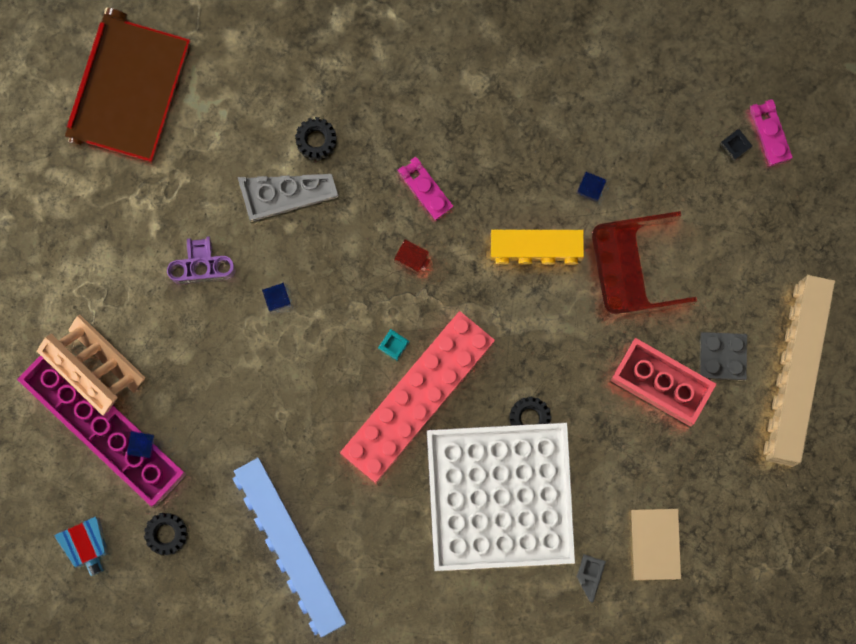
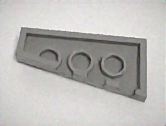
M332 174L288 175L280 177L260 176L257 178L238 177L250 222L338 198Z

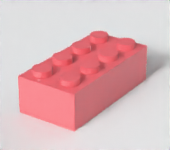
M637 338L632 341L610 380L690 427L696 422L716 386V383Z

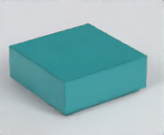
M390 329L378 349L398 361L410 341Z

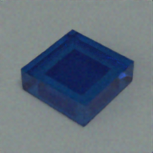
M284 283L262 290L269 312L291 305Z
M131 431L127 455L151 459L155 435Z

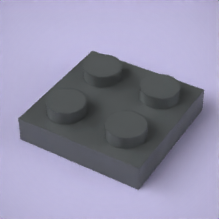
M701 332L699 374L713 380L746 381L747 334Z

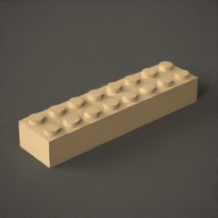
M807 275L799 281V284L795 285L793 297L796 298L795 306L791 307L789 313V320H792L790 329H787L785 335V342H788L786 351L782 353L780 362L784 366L782 374H778L776 387H779L778 396H774L772 409L775 410L773 419L770 418L768 424V432H771L770 440L765 442L763 454L767 455L766 461L788 466H795L801 463L835 280Z

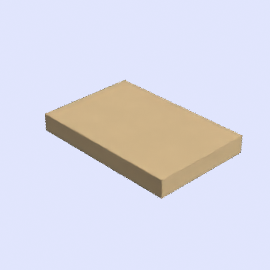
M678 509L631 510L633 580L681 579Z

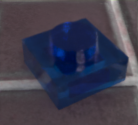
M586 171L576 194L598 202L607 180Z

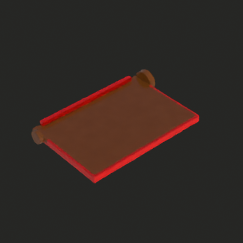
M106 8L69 117L65 137L69 138L68 143L76 146H81L83 142L152 163L191 41L126 21L128 16L126 13L117 9Z

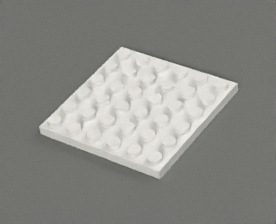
M567 423L427 430L435 571L575 563Z

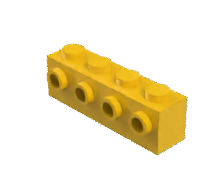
M491 230V261L501 265L509 264V261H518V264L523 265L532 264V261H541V264L545 265L555 264V261H564V264L567 265L578 264V261H582L584 257L583 230Z

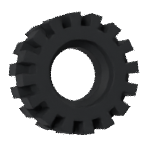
M315 117V119L308 118L307 122L303 121L301 126L297 128V134H295L296 145L299 152L305 158L308 157L312 161L313 159L321 161V158L326 159L329 154L332 155L337 145V136L333 125L328 123L326 119L320 120L319 117ZM313 131H320L325 136V142L319 147H313L307 141L308 135Z
M524 397L517 401L510 411L509 422L511 426L524 425L521 415L527 409H533L538 413V424H550L551 411L547 404L539 398Z
M159 513V515H154L146 523L144 540H146V545L153 552L160 555H173L186 544V537H188L187 527L183 520L176 515ZM163 525H170L174 529L175 536L169 543H162L157 538V531Z

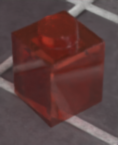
M405 239L394 258V263L419 275L421 271H426L431 260L428 259V251Z

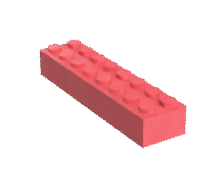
M459 311L340 452L341 456L377 484L494 345L495 339Z

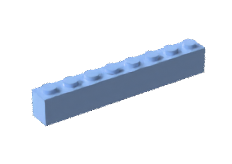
M257 458L234 470L236 476L233 477V481L238 490L243 488L247 496L243 499L249 511L254 509L257 518L254 520L259 530H265L268 536L265 541L270 551H276L279 557L276 562L281 572L286 571L290 577L287 583L292 593L297 592L301 600L298 604L302 612L310 615L312 621L309 622L313 633L324 637L346 625L344 617L261 460Z

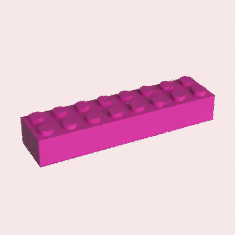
M41 355L17 379L151 507L156 508L187 475L114 405L109 412L102 415Z

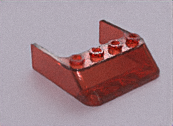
M681 211L602 223L593 229L592 243L604 308L608 313L614 315L642 314L692 306L697 302L696 297L651 304L646 296L636 241V233L641 227L678 221L681 217Z

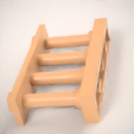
M78 315L69 328V334L60 340L54 335L49 334L45 337L37 352L89 403L104 415L109 412L117 400V393L125 387H128L133 393L136 392L146 377L81 315ZM78 339L87 349L74 356L66 346ZM95 355L103 365L91 372L82 363ZM111 371L119 381L107 388L99 378Z

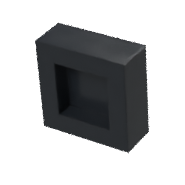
M737 129L720 143L733 161L753 147L740 129Z

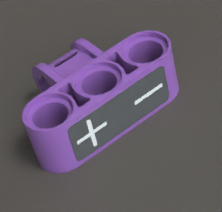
M210 236L201 240L187 238L188 259L172 261L167 267L168 276L176 284L228 280L234 276L236 270L233 261L229 257H213ZM222 263L230 264V269L226 273H221L218 271L219 266ZM198 266H207V272L204 275H197L196 268ZM175 268H184V274L181 277H174L173 271Z

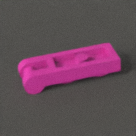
M773 99L767 100L765 104L759 106L758 104L750 106V111L769 166L791 160L793 157ZM767 112L769 118L763 120L761 114Z
M414 157L410 160V164L406 167H400L397 171L436 221L453 209L454 206L423 167L419 159ZM416 170L419 176L413 180L410 174Z

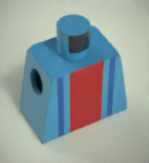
M93 517L55 535V538L75 567L79 568L86 565L90 576L104 571L99 558L107 555L108 550L98 517Z

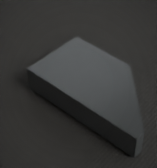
M583 554L577 579L589 602L594 603L606 561Z

